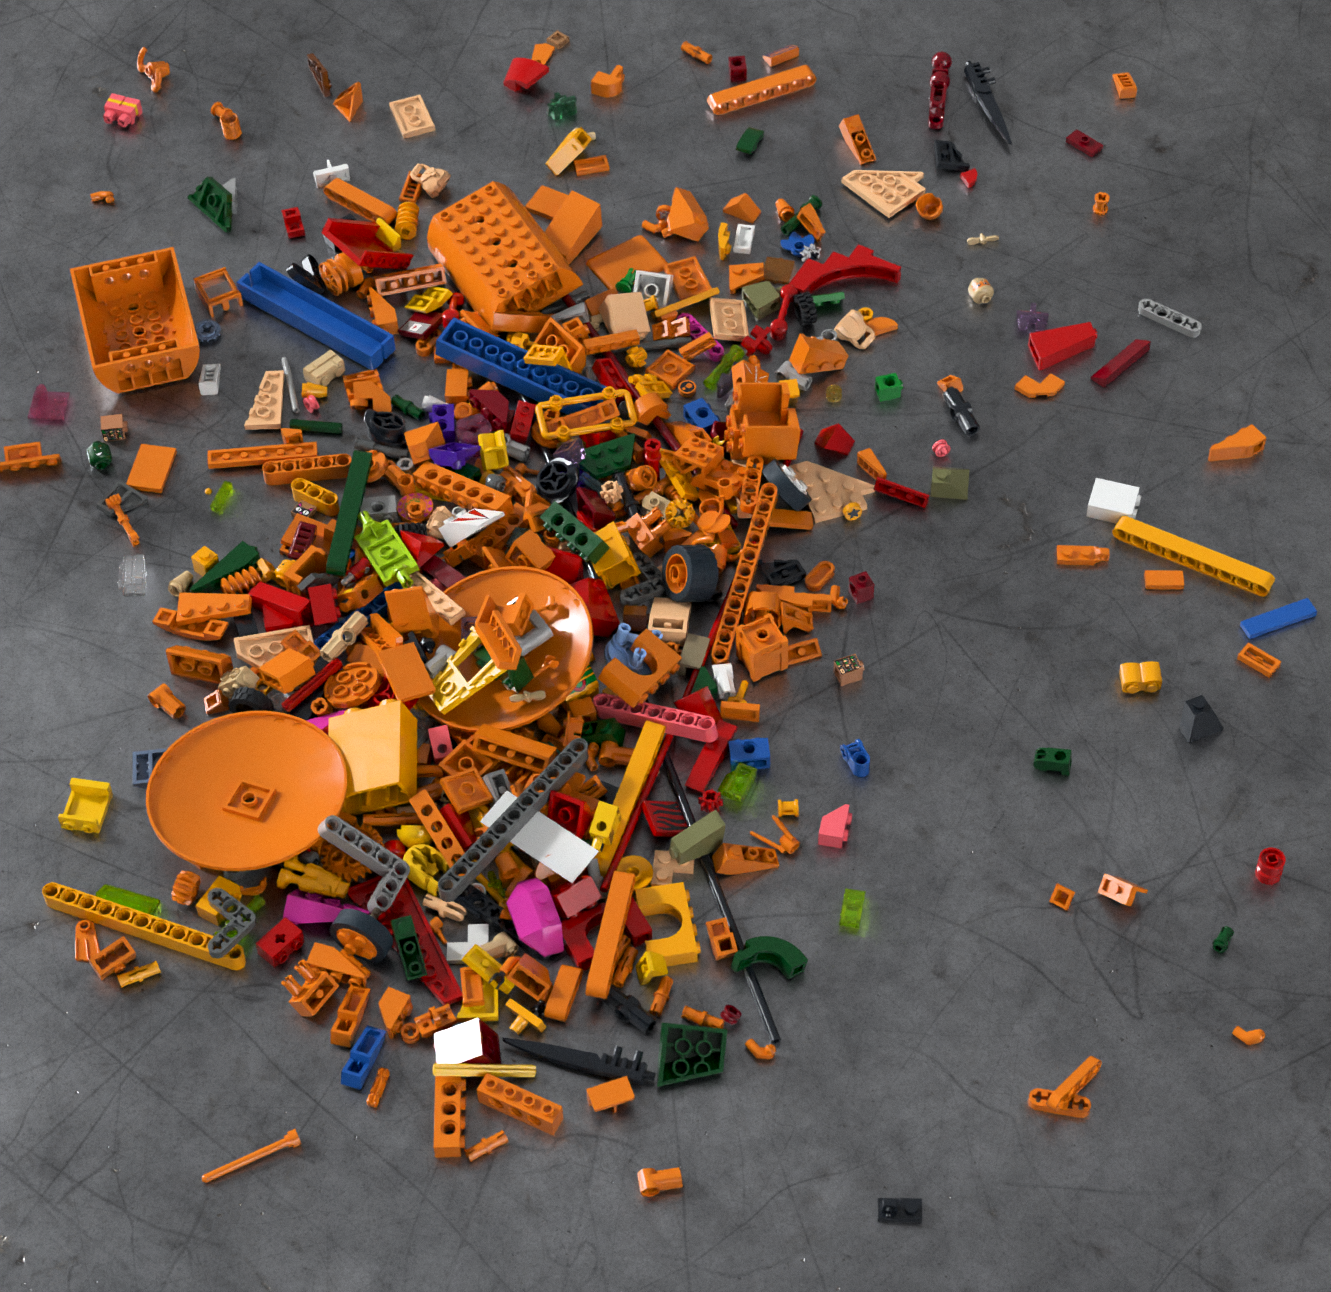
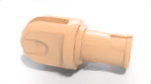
M426 894V898L423 900V906L438 911L439 916L442 918L447 917L455 921H462L467 913L462 905L453 901L445 902L430 894Z

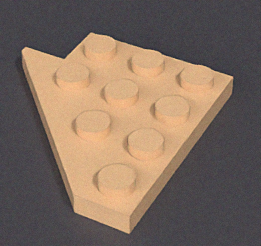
M809 461L790 465L796 473L795 477L799 481L802 480L808 487L806 491L812 500L807 504L809 512H812V518L815 523L844 516L843 508L852 502L858 503L862 511L867 510V503L863 495L875 492L873 490L874 485Z
M310 625L234 638L237 658L259 668L287 650L280 644L281 640L295 629L307 642L309 640L313 642ZM304 683L295 687V690L297 691Z

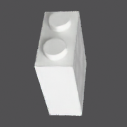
M1096 478L1088 503L1086 517L1116 524L1122 516L1136 520L1138 509H1135V507L1140 506L1142 497L1138 495L1140 487Z

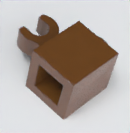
M642 604V606L624 605L623 623L628 624L632 632H643L647 625H649L650 613H647V606L645 604Z

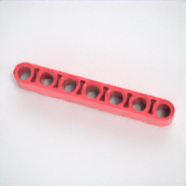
M606 693L597 694L593 698L596 714L601 719L615 718L619 723L643 728L646 720L665 725V733L709 743L718 738L715 720L710 716L644 702L642 705L639 703L632 708L619 696Z

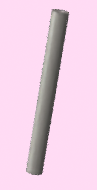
M283 357L281 361L293 413H298L300 409L289 360L287 357Z

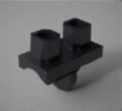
M413 631L408 633L410 639L403 642V645L414 642L425 664L429 661L425 653H433L436 645L435 641L432 638L422 637L421 642H419Z

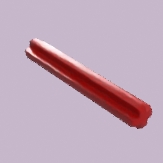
M334 658L282 702V708L286 712H290L330 676L341 669L343 666L342 661Z

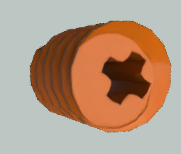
M250 566L248 571L243 569L241 574L236 572L234 577L229 575L227 580L222 578L220 586L223 594H236V592L243 594V589L249 593V587H255L262 580L258 572Z

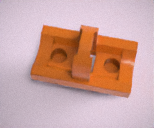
M446 1004L435 1009V1006L429 1008L427 1013L414 1018V1022L422 1038H429L435 1032L451 1028L452 1025L457 1023V1019L449 1004Z

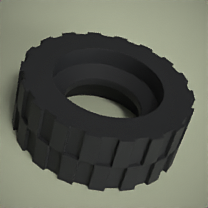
M248 687L237 688L228 704L229 710L232 713L274 710V704L267 695H264L259 690Z

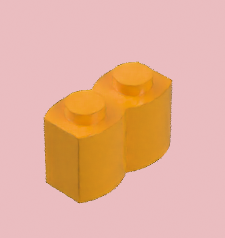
M1149 661L1140 664L1124 663L1120 665L1119 674L1122 692L1134 694L1141 690L1151 693L1161 690L1162 677L1159 662Z

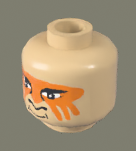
M976 278L971 281L968 293L975 303L980 304L989 302L993 297L994 290L988 280Z

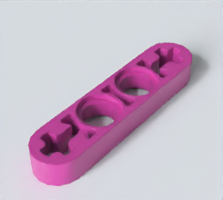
M682 313L677 318V320L683 317L689 319L691 334L689 336H691L692 341L708 332L688 313ZM693 330H698V331H700V333H698V334H693V333H691V332H692ZM715 339L717 345L703 353L711 361L719 362L724 358V348Z

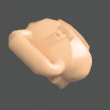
M417 164L410 172L411 178L420 183L431 198L438 197L451 177L450 173L446 170L429 167L425 164ZM422 168L426 170L421 177H416Z
M854 309L850 310L834 328L837 332V338L850 341L858 349H866L875 339V333L865 324L863 315ZM865 332H869V336L859 344L858 340Z
M445 506L437 507L426 524L428 536L445 540L439 528L445 525L443 521L452 516L455 519V516Z

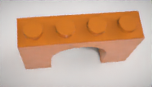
M645 629L635 639L629 650L634 653V650L639 647L638 653H640L641 648L646 651L647 654L643 661L649 666L651 675L637 674L615 657L603 668L598 677L603 684L632 708L639 703L642 705L649 697V693L653 695L659 688L660 683L663 685L669 679L670 674L674 675L679 670L680 665L678 664L682 659L679 654L648 629Z

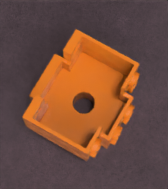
M737 382L736 390H733L734 404L731 405L729 416H726V426L728 429L724 431V440L727 441V453L730 452L731 460H747L750 456L757 455L762 457L763 465H766L774 459L790 460L797 458L800 426L795 408H788L790 391L787 382Z

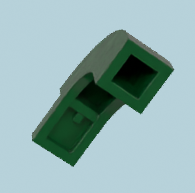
M759 936L746 940L744 948L734 954L731 968L736 973L751 964L766 962L776 966L789 980L804 972L808 959L796 946L786 940L772 936Z

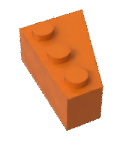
M800 333L789 361L798 374L844 369L849 355L838 341L824 338L820 340L815 336L806 337Z

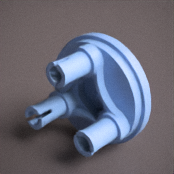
M621 623L616 634L613 635L605 647L604 660L606 665L616 657L631 671L640 675H651L649 666L643 661L647 654L646 651L641 648L640 653H638L639 647L634 650V653L629 650L639 635L629 633L631 627L626 623ZM651 631L660 640L662 639L663 634H661V631Z

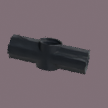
M947 388L943 392V398L950 408L953 421H958L965 435H975L980 430V425L973 416L971 404L968 401H964L957 388Z
M612 984L608 998H599L614 1010L620 1020L626 1023L629 1021L645 1034L650 1033L657 1024V1018L646 1011L634 996L625 995Z

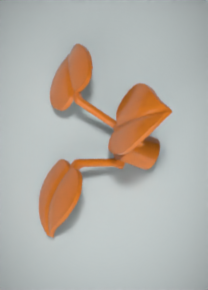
M730 478L719 479L717 482L718 489L710 486L705 490L699 488L698 495L701 502L709 498L720 501L719 513L708 511L699 518V526L706 533L721 532L730 524V516L722 514L724 500L731 499L734 494L739 501L741 497L737 492V488H733Z

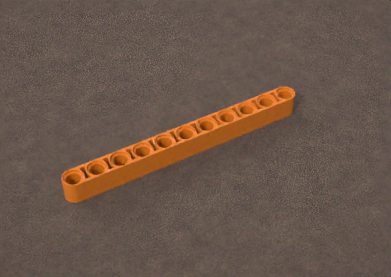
M765 483L761 487L713 645L712 665L729 662L736 639V627L741 622L745 601L750 592L777 501V487L773 483ZM751 557L753 560H747L746 558ZM736 590H743L744 592L738 593ZM732 606H737V607H739V608H738V609H732L731 607H732ZM731 622L734 625L728 626L726 623ZM722 639H727V640H729V641H728V642H722L721 640H722ZM719 655H720V656H723L724 658H723V659H718V658H716V656H719Z

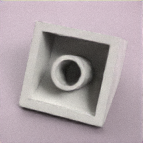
M636 270L633 292H642L643 300L655 295L659 309L666 307L670 299L674 275Z

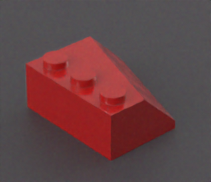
M587 577L570 584L587 606L592 620L593 635L609 637L620 624L604 581Z

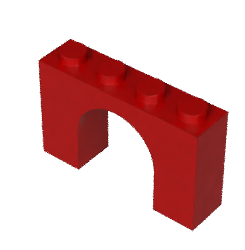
M632 897L624 932L630 938L633 947L636 948L645 944V941L653 939L652 928ZM600 903L591 910L583 911L573 919L561 921L564 949L574 966L583 969V971L590 969L595 951L587 939V935L591 929L601 924L606 903Z

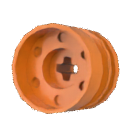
M344 252L335 255L334 260L331 258L319 264L321 278L328 290L335 296L341 295L342 292L348 291L349 287L354 288L364 281L361 267Z

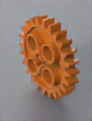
M355 824L354 828L385 847L382 842L383 839L376 829H373L372 826L367 827L365 824H362L361 827ZM344 835L345 839L347 841H350L349 838L346 835ZM330 843V845L324 846L326 851L321 853L324 857L321 859L322 867L324 870L341 877L342 881L346 880L347 883H350L353 878L357 882L359 876L364 879L366 872L372 873L371 869ZM361 846V849L366 852V849Z

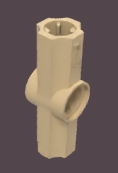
M358 611L354 612L340 629L333 632L332 638L319 651L320 656L330 663L334 658H338L348 645H352L355 642L356 636L368 624V619L364 614Z

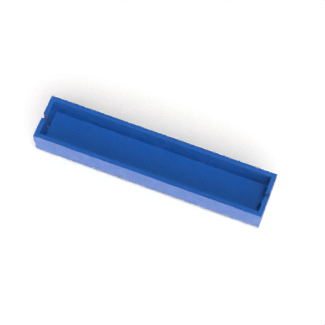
M258 262L249 270V274L246 273L236 282L242 299L370 370L376 369L383 362V358L386 359L396 350L394 335L261 262Z

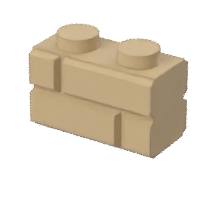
M329 350L303 368L304 378L307 382L327 386L331 380L340 377L345 371L343 359L332 350Z

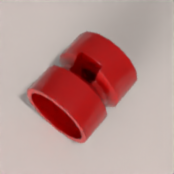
M1274 847L1265 848L1260 852L1255 876L1261 883L1273 885L1280 881L1286 862L1284 853Z

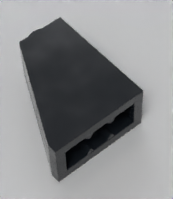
M1203 695L1185 701L1179 729L1188 743L1224 729Z

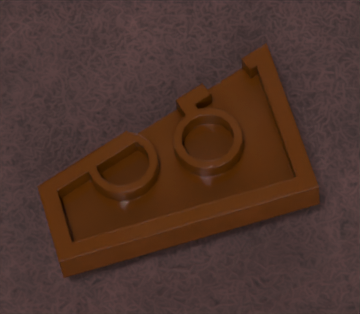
M313 53L307 54L308 67L324 97L331 96L330 89L332 84L330 79H328L327 70Z

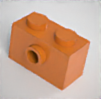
M122 936L91 957L89 963L102 981L114 972L118 974L126 968L125 965L136 958V952L125 936Z

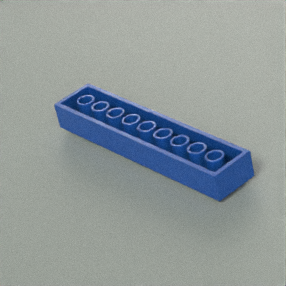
M454 317L436 340L435 355L539 402L549 401L553 395H559L563 399L601 393L607 387L558 364L556 366L525 364L523 358L528 352L527 350ZM596 400L565 405L560 412L570 415L604 401Z

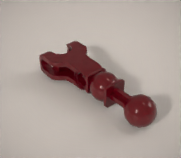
M943 51L934 54L931 60L934 69L929 80L931 94L928 127L932 129L943 128L946 90L950 85L949 69L952 65V59L947 52ZM939 118L940 121L935 123L932 119Z

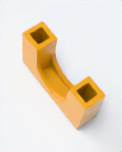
M684 882L635 889V900L644 916L668 914L675 917L682 925L680 930L671 937L645 941V952L651 951L662 954L667 967L698 962V954L701 953L700 942L695 941L697 928L696 924L691 922V919H694L692 906L688 907L690 894L689 889L685 890Z

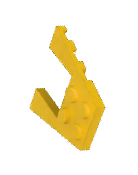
M474 626L470 628L472 632L467 639L463 638L458 646L460 648L454 657L451 655L448 658V665L443 672L440 670L432 680L436 691L434 694H430L429 697L444 715L507 671L506 669H498L491 659L469 682L467 681L458 666L482 643Z

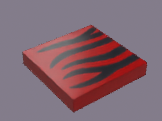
M644 800L641 803L653 836L674 837L688 828L677 802Z

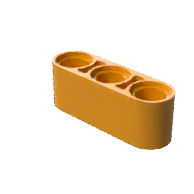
M297 478L292 481V494L296 502L299 503L303 500L317 507L318 512L326 516L332 517L339 513L340 507L337 494L303 478Z

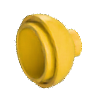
M401 825V829H397L399 840L408 848L419 844L431 845L434 842L424 825Z

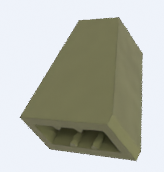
M716 810L712 811L671 838L669 853L673 859H676L679 865L714 852L721 846L726 825Z

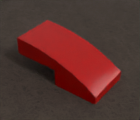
M298 207L281 210L288 238L304 236L305 230Z

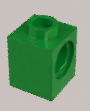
M896 373L875 377V391L880 402L901 398L903 382L901 379H898Z

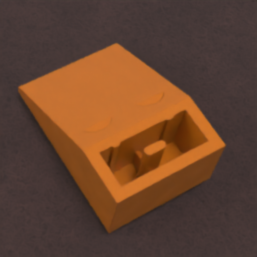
M422 586L385 591L394 628L403 636V642L410 639L408 633L413 631L418 640H421L422 637H438L439 617Z

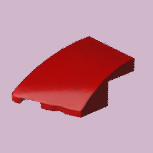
M514 58L503 85L515 92L521 87L528 89L549 72V67L535 60Z

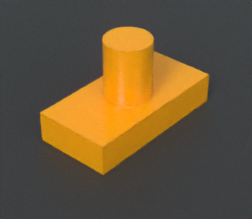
M510 998L505 1004L509 1011L518 1016L509 1027L515 1034L520 1035L527 1024L540 1033H543L547 1026L540 1018Z

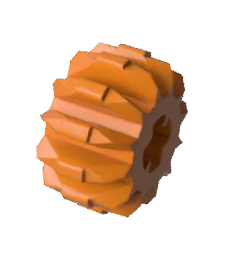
M182 870L174 881L171 893L172 900L178 904L190 906L198 895L201 884L200 876L194 872Z

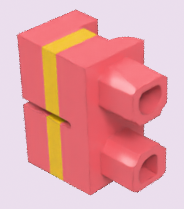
M112 93L104 105L105 113L103 118L104 122L111 124L114 120L117 121L120 127L126 128L128 124L134 125L135 117H140L143 113L141 102L138 99L125 98V96Z

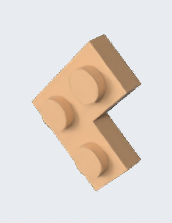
M655 850L651 887L672 884L673 873L694 874L695 859L679 865L676 859L671 857L669 851Z

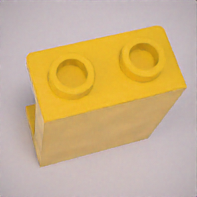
M71 778L69 783L71 788L64 813L58 816L61 828L80 830L86 833H100L113 796L110 783Z

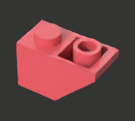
M845 804L822 817L818 845L842 849L843 841L847 842L849 830L846 827L851 825L853 813H849L850 805Z

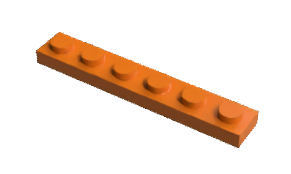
M317 442L208 450V469L263 465L269 461L318 456Z

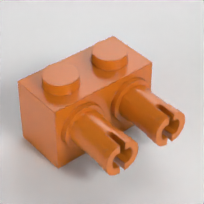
M657 506L645 516H640L636 513L625 522L629 527L628 533L638 548L649 558L664 547L660 538L672 529V526L666 519L653 529L651 528V525L663 516V513Z
M301 960L294 969L306 980L302 987L292 975H288L281 984L291 993L292 998L289 1000V1003L301 1016H314L339 985L326 971L315 972L305 960Z

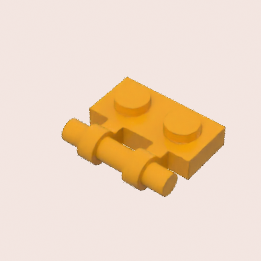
M634 374L628 377V382L636 385L635 388L640 396L655 392L661 398H670L673 393L663 381H657L656 375L645 374L642 376L641 374Z

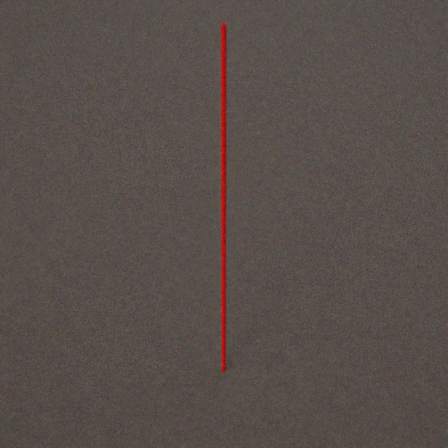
M800 428V438H799V442H800L801 437H802V435H803V433H804L803 429H801V428ZM792 459L784 460L782 464L788 467ZM732 582L708 635L710 643L702 664L703 667L716 639ZM693 670L682 698L691 694L700 670ZM666 733L600 887L602 892L606 893L610 887L613 873L619 866L642 812L641 803L648 798L674 735Z

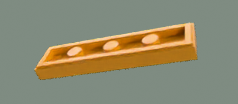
M715 287L651 312L652 318H658L720 293L719 288Z

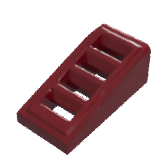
M303 521L299 522L288 558L298 560L303 553L295 552V550L305 552L313 545L317 536L316 525Z

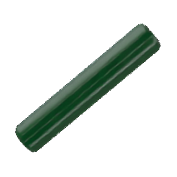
M291 419L289 423L290 429H301L302 431L340 434L343 430L342 423Z

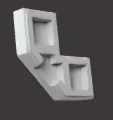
M468 924V942L447 943L448 964H466L462 961V958L475 944L481 946L488 943L489 924Z

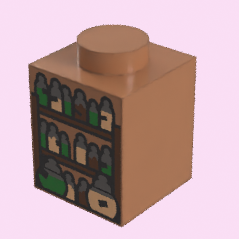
M122 414L100 416L104 442L126 439L125 432H128V422L124 421Z
M856 654L834 660L833 672L840 686L862 680L865 668L862 660H858Z

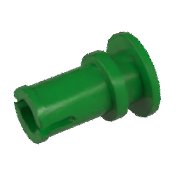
M630 268L626 276L616 283L615 287L619 293L632 292L636 269L632 274L634 268Z

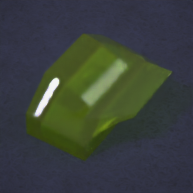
M739 762L734 771L726 774L718 790L723 793V796L742 803L754 784L757 769Z

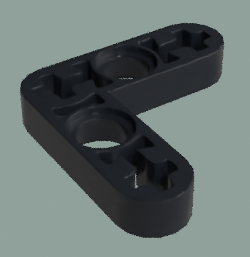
M308 254L301 260L304 268L296 263H292L286 268L288 275L299 284L319 295L326 291V285L319 272V264L312 255Z

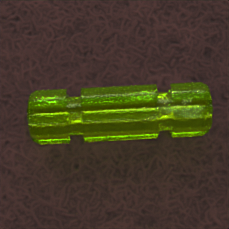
M224 481L221 488L210 505L212 511L219 512L233 488L231 482Z

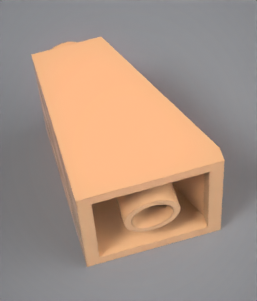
M642 292L608 295L598 308L609 335L637 329L640 340H642L650 332Z

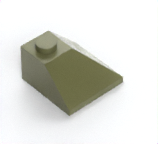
M933 466L930 497L967 499L969 469Z

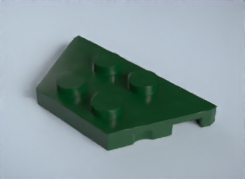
M206 177L202 184L195 188L196 191L193 194H189L187 198L224 232H231L232 194L213 177Z
M632 433L569 453L568 459L570 462H576L580 469L588 472L596 480L629 470L632 465L635 434Z

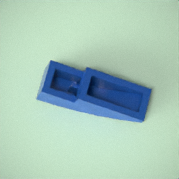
M369 1025L366 1026L350 1051V1059L341 1071V1084L361 1090L378 1057L387 1031Z

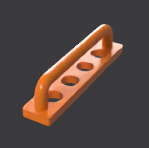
M424 789L411 797L409 802L451 868L454 865L453 858L457 862L465 851L430 794ZM423 809H424V811L426 812L427 816H424V815H423V813H422ZM437 822L442 823V825H443L442 830H441V828L439 827V825H438ZM433 825H434L435 829L437 830V832H433V830H432ZM447 839H452V846L450 845ZM443 842L445 843L448 849L443 848Z

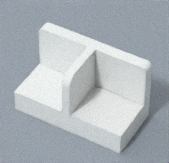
M327 160L328 168L313 172L318 188L327 186L335 178L350 181L347 164L332 167L330 160Z

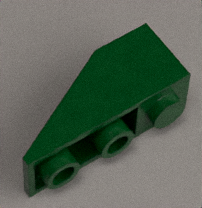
M615 718L584 722L582 734L574 733V735L581 736L588 745L592 742L597 743L599 749H601L604 741H613L622 747L626 731Z
M408 915L391 920L390 924L407 981L428 975L412 916Z

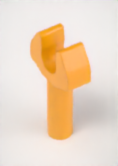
M742 680L736 696L728 697L727 701L747 703L743 697L749 683Z

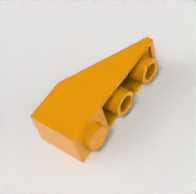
M582 127L570 132L545 163L546 166L557 176L586 148L592 138Z

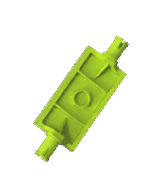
M363 511L365 516L360 512L358 519L362 523L363 529L360 534L354 537L385 587L397 581L401 583L404 589L408 588L406 582L411 587L413 580L409 575L418 571L419 567L388 519L383 522H377L371 518L368 511Z

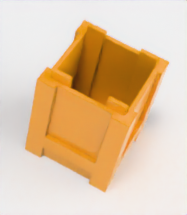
M614 521L594 532L610 547L595 565L592 563L598 577L601 576L608 590H612L615 585L641 573L625 537L621 535Z

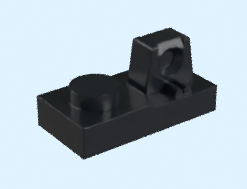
M878 1198V1221L922 1223V1199Z

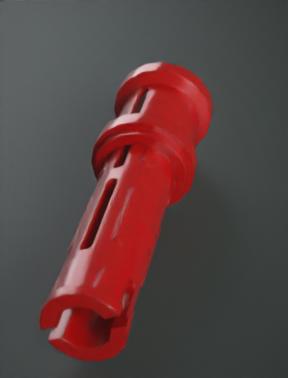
M652 438L648 439L644 444L647 451L645 459L648 461V465L656 471L657 481L661 480L659 461L662 458L659 451L661 443L659 440Z

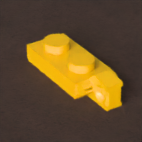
M477 944L462 958L464 963L487 982L495 973H499L498 970L502 966ZM504 977L505 981L498 989L508 995L515 987V984ZM491 981L490 984L496 988L498 986L497 981Z

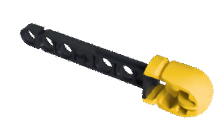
M425 844L414 845L407 850L403 857V860L410 867L407 878L421 889L428 890L430 895L438 898L440 897L438 881L434 880L433 877L439 870L445 874L450 867L441 852L434 847ZM469 884L465 889L469 892L467 896L462 897L459 895L454 900L499 932H506L517 945L523 949H528V952L537 959L546 960L550 958V956L543 957L539 954L540 952L523 943L519 939L516 929H506L505 926L513 923V921L499 918L503 908L473 885ZM482 901L485 905L477 908L474 906V902ZM491 914H493V915L499 914V916H498V917H497V916L491 917Z

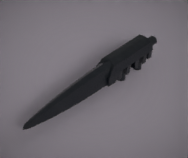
M967 61L964 73L976 98L1000 135L1008 144H1012L1005 121L990 89V85L996 84V80L994 77L989 79L985 77V74L991 72L990 67L982 68L979 62L972 63V61Z
M503 1038L504 1043L573 1069L614 1079L627 1076L629 1082L643 1084L644 1079L655 1080L656 1073L647 1071V1063H641L643 1052L635 1050L633 1061L628 1060V1058H621L623 1048L620 1046L614 1047L612 1056L603 1053L600 1059L598 1054L534 1041Z

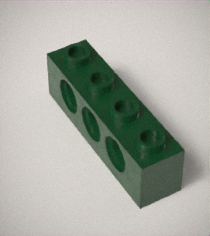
M556 501L540 516L544 522L543 526L550 533L552 531L556 532L555 536L562 543L567 541V546L573 552L579 551V556L585 562L590 560L595 565L610 548L598 535Z

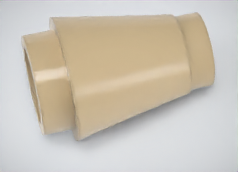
M184 571L171 580L168 586L170 594L179 597V593H185L193 579L192 573Z

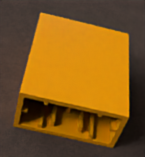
M386 699L380 702L379 706L367 709L350 708L343 715L329 718L328 736L337 745L342 754L348 777L346 799L341 811L355 816L409 803V799L417 794V719L403 702L396 699Z

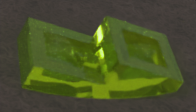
M845 888L839 925L854 928L860 927L866 891Z

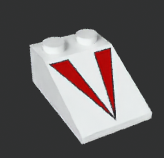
M465 509L456 514L457 518L454 519L452 516L443 521L445 525L440 527L439 531L449 548H451L463 539L475 535L505 516V513L482 509H472L467 512Z

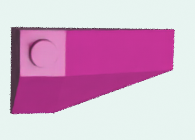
M298 888L287 895L283 918L286 917L293 924L299 925L301 923L334 922L339 912L343 909H355L370 915V912L352 904L341 905L340 900L337 898L326 899L324 895L311 894Z

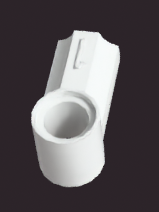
M731 663L711 665L712 678L718 686L719 699L727 701L728 697L736 696Z

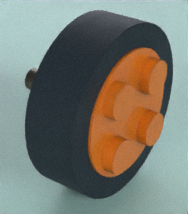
M374 908L370 915L355 909H343L330 927L332 938L348 954L367 962H381L393 945L391 933L377 920L381 913V910L378 908Z

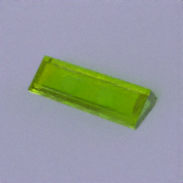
M108 884L103 885L96 892L97 897L153 916L160 904L159 899Z

